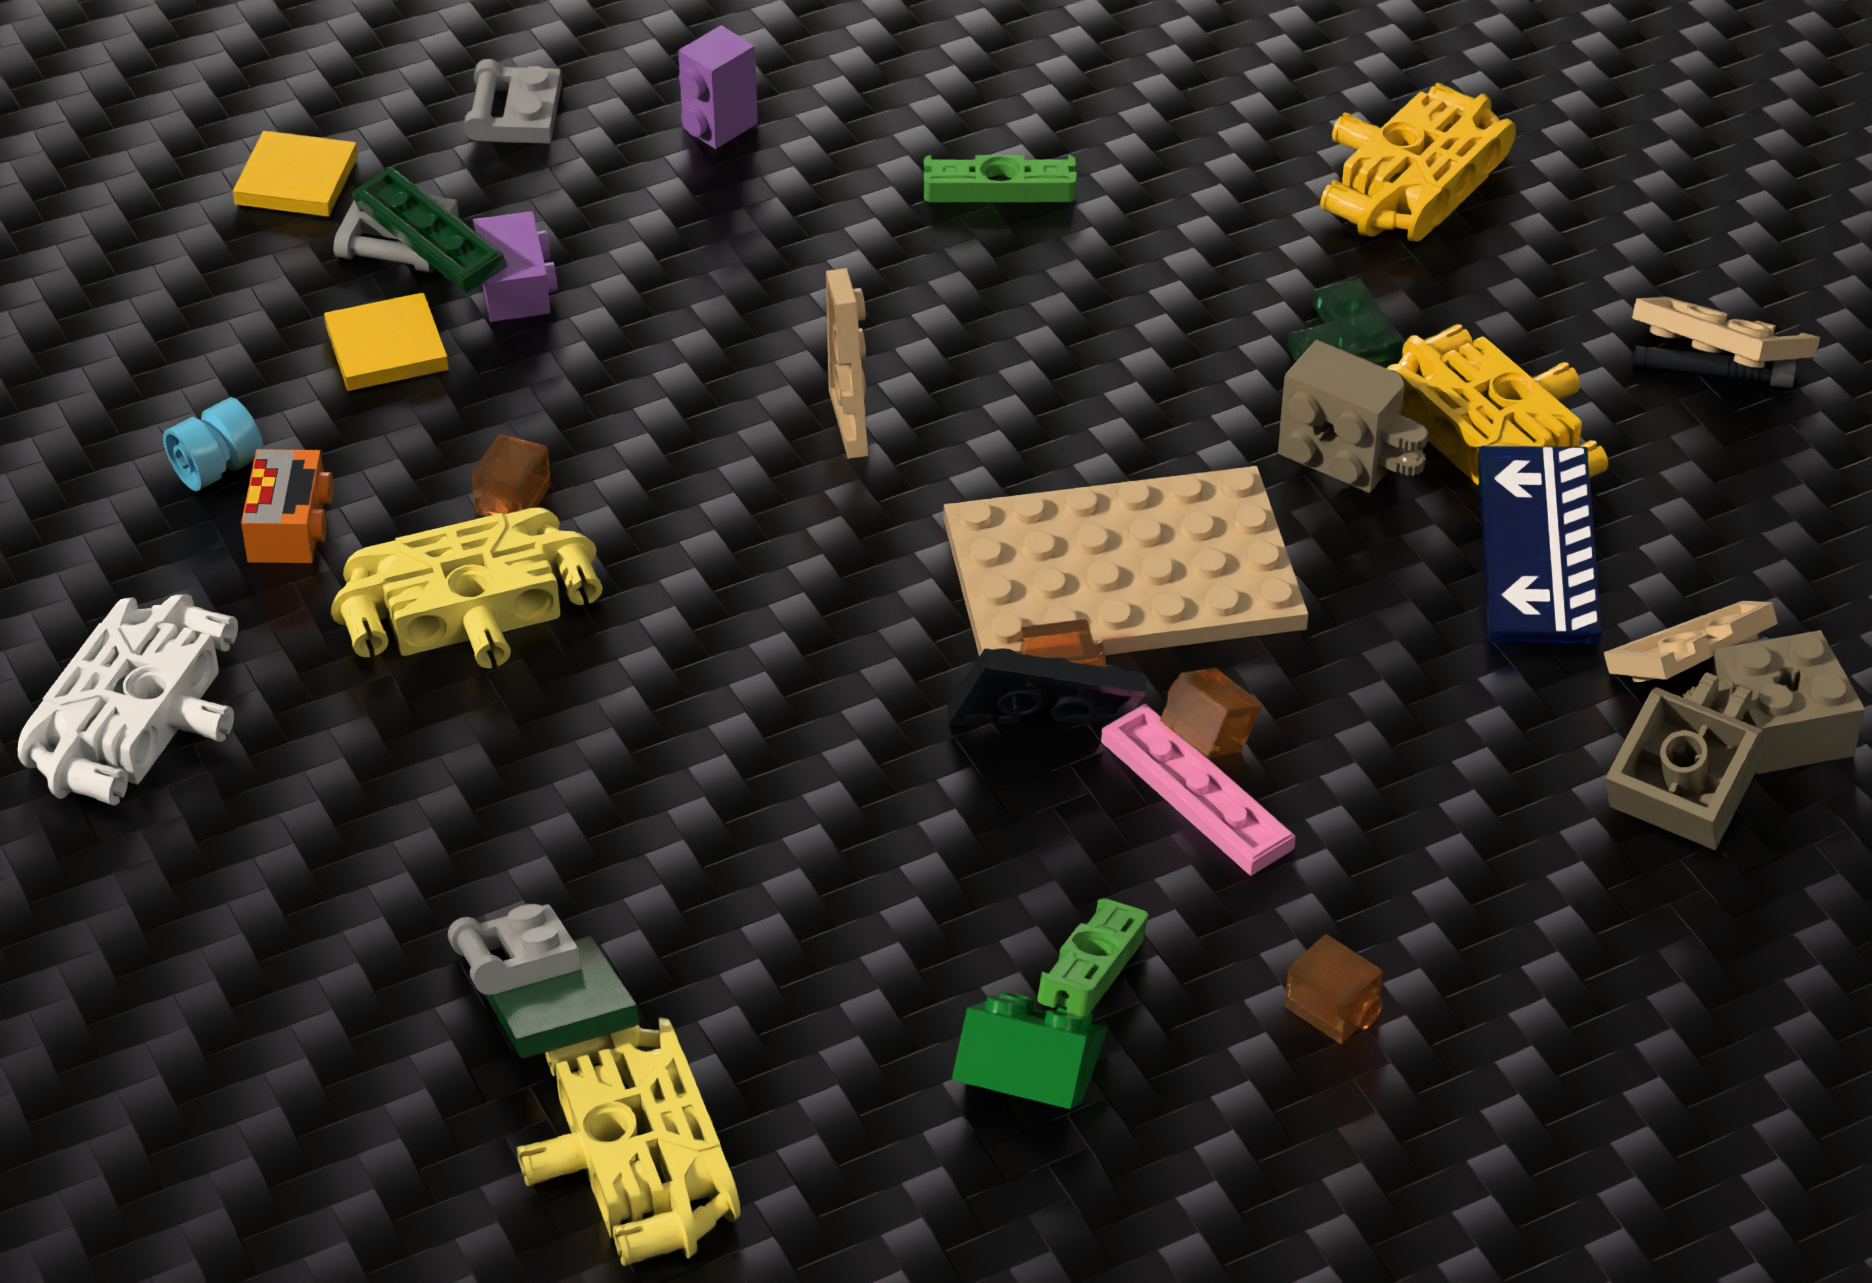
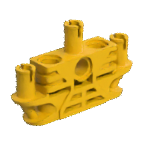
M1438 82L1435 84V87L1433 86L1428 94L1422 91L1419 92L1382 128L1364 122L1349 113H1343V117L1340 116L1335 123L1332 140L1357 151L1344 164L1342 183L1333 180L1331 185L1328 184L1321 197L1320 207L1324 211L1341 216L1357 224L1359 235L1376 236L1384 230H1393L1395 228L1407 229L1408 241L1419 242L1453 212L1505 159L1513 145L1516 126L1509 119L1499 120L1491 111V100L1486 94L1482 93L1473 98Z
M1456 324L1442 331V333L1425 340L1418 336H1411L1403 346V357L1399 363L1389 365L1386 368L1400 374L1404 382L1401 415L1414 420L1417 424L1421 423L1422 426H1425L1429 434L1428 441L1474 483L1480 485L1502 504H1517L1520 497H1516L1494 479L1514 460L1530 461L1517 473H1541L1542 485H1517L1526 492L1540 494L1547 498L1543 447H1552L1556 501L1563 500L1562 493L1572 490L1573 486L1577 485V483L1607 470L1608 459L1601 445L1596 447L1597 442L1591 440L1579 446L1582 422L1558 401L1577 393L1580 388L1578 374L1573 367L1569 368V364L1566 362H1562L1538 376L1530 377L1484 336L1474 340L1473 344L1467 329L1462 330L1463 326ZM1569 448L1584 449V454L1560 462V451ZM1585 464L1586 474L1561 483V472Z

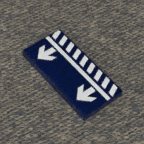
M1479 446L1477 458L1489 642L1599 643L1602 627L1587 447Z

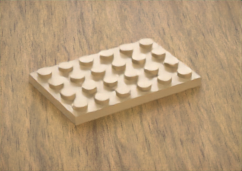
M1257 466L944 504V523L979 656L985 648L993 650L1006 648L1014 650L1018 654L1044 658L1063 657L1072 660L1307 629L1308 612Z

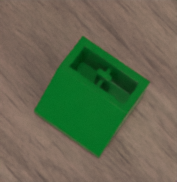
M999 992V997L988 996L987 1001L967 1008L952 1080L1067 1109H1072L1082 1103L1107 1031L1106 1026L1092 1023L1093 1013L1081 1017L1067 1013V1007L1058 1006L1057 1011L1047 1010L1045 1012L1033 1009L1035 999L1010 992Z

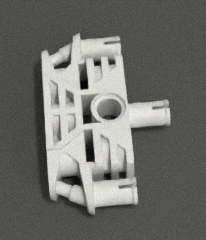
M189 594L171 596L162 605H153L152 608L138 609L135 598L119 600L103 622L98 624L25 724L18 742V758L20 762L28 768L37 767L47 777L51 793L59 799L66 797L70 792L96 798V800L114 806L120 802L119 797H124L128 782L137 785L141 782L178 729L200 734L218 742L224 741L226 739L225 734L229 735L233 726V709L229 706L207 702L200 698L219 672L215 648L221 651H228L230 649L229 644H233L237 636V619L230 615L214 613L194 606L192 596Z

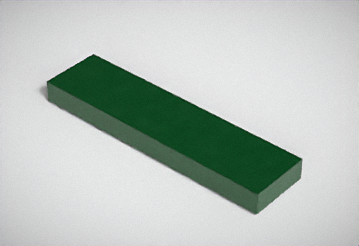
M393 167L386 169L352 192L356 206L465 293L470 292L507 267L501 251Z

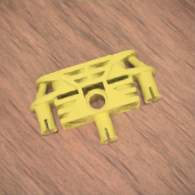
M540 507L504 515L500 513L395 538V541L363 548L349 557L343 573L347 584L334 598L331 615L334 621L347 626L352 639L353 649L361 657H370L366 640L371 641L375 656L386 649L389 640L380 620L388 618L402 656L470 640L478 665L483 668H492V663L487 651H492L498 667L508 660L511 653L502 632L559 618L558 583L555 577H562L569 600L574 604L584 605L579 588L584 589L589 603L599 598L603 587L591 564L596 556L597 549L595 544L581 533L559 531L560 523L558 517L548 509Z
M659 1018L660 1030L641 1029L637 1025L545 1052L553 1076H557L560 1103L572 1134L517 1147L518 1160L527 1187L550 1178L571 1174L582 1169L586 1170L610 1238L614 1237L617 1252L623 1266L659 1254L673 1252L680 1248L683 1249L685 1256L689 1259L697 1252V1240L715 1227L716 1221L724 1216L728 1221L734 1222L740 1217L741 1212L736 1186L720 1142L674 1029L667 1018ZM639 1047H648V1048H658V1049H654V1050H651V1051L643 1052V1051H641V1050H638L637 1048H639ZM644 1132V1134L637 1136V1133ZM705 1197L711 1199L705 1206H699L693 1212L691 1211L690 1203L692 1201ZM650 1214V1218L643 1219V1215ZM628 1219L629 1223L621 1225V1221Z

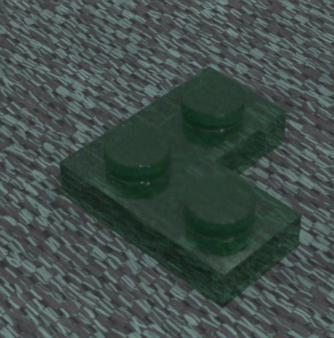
M1360 278L1314 290L1313 307L1325 324L1291 332L1288 338V350L1296 361L1315 340L1372 363L1402 356L1404 340Z

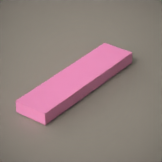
M1147 704L1141 705L1102 728L1101 742L1250 876L1294 850L1296 836Z

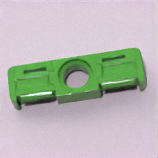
M931 155L924 158V199L927 202H1072L1076 199V159L1071 155H1068V160H1024V155H975V160H931ZM1004 176L1011 179L1008 181H993L989 178Z
M1110 899L1098 900L1095 915L1087 925L1080 923L1061 947L1059 961L1049 974L1042 972L1037 998L1038 1002L1055 1008L1058 1004L1067 1007V1013L1081 1017L1088 1016L1143 943L1148 913Z

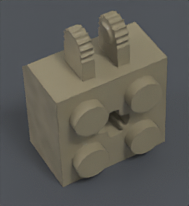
M1315 340L1284 375L1278 454L1371 493L1389 470L1400 472L1401 475L1405 474L1407 476L1419 475V472H1423L1426 458L1425 454L1422 453V448L1426 447L1429 434L1428 430L1421 423L1417 424L1414 420L1401 415L1404 382L1400 374L1319 340Z
M1821 630L1715 649L1710 674L1718 676L1720 680L1718 693L1709 708L1723 714L1731 695L1738 686L1752 690L1751 703L1742 722L1760 728L1764 733L1765 755L1756 773L1761 774L1854 756L1865 708ZM1693 686L1692 689L1687 690V693L1683 694V698L1690 700L1696 687Z
M1707 672L1702 676L1690 700L1657 687L1650 692L1605 780L1610 807L1716 850L1765 755L1763 730L1742 722L1751 703L1752 690L1738 686L1731 695L1728 705L1722 714L1709 708L1718 693L1720 679L1718 676Z

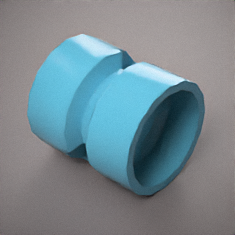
M232 397L202 411L201 420L192 416L163 432L164 448L175 472L194 491H198L221 479V473L225 472L226 468L235 472L254 462L256 449H264L262 437L252 416L237 399Z

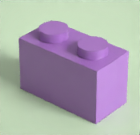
M720 25L678 50L682 106L681 120L685 130L692 136L698 137L717 149L758 124L755 46Z
M533 211L473 219L474 231L501 251L507 264L506 268L482 283L490 322L551 314L549 293L558 292L554 262L544 263V261L550 260L547 231H537Z

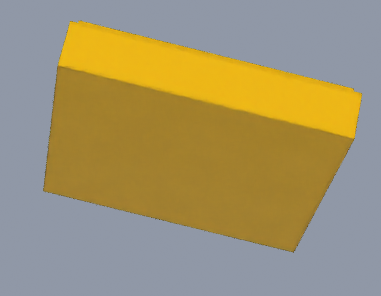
M263 131L233 189L234 203L242 206L328 217L358 157L357 143Z
M424 292L324 313L326 328L347 391L449 370L447 355Z

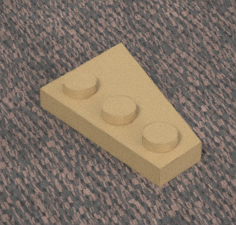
M847 268L826 271L829 393L848 459L869 456L864 404L867 390L864 371L861 365V360L866 359V346L863 331L858 326L859 320H865L864 297L861 288H852Z
M1668 297L1637 298L1632 316L1635 320L1650 324V332L1655 335L1675 339L1680 338L1682 335L1693 339L1691 346L1696 349L1712 353H1721L1723 349L1735 353V362L1758 368L1764 367L1766 361L1816 357L1820 337L1806 333H1800V335L1777 337L1773 335L1776 325L1760 321L1751 322L1731 319L1729 323H1725L1727 318L1725 312Z
M1740 601L1606 651L1604 656L1609 674L1632 676L1634 682L1668 679L1714 656L1715 649L1747 644L1758 640V633L1778 623L1772 603Z

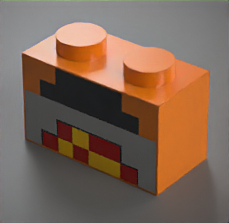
M256 449L241 522L248 562L313 563L316 542L325 541L326 512L323 509V504H331L333 499L332 473L323 471L320 450Z

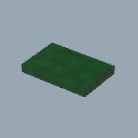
M591 936L574 941L579 950L582 970L494 995L484 994L521 1058L525 1059L640 1024L635 1002Z

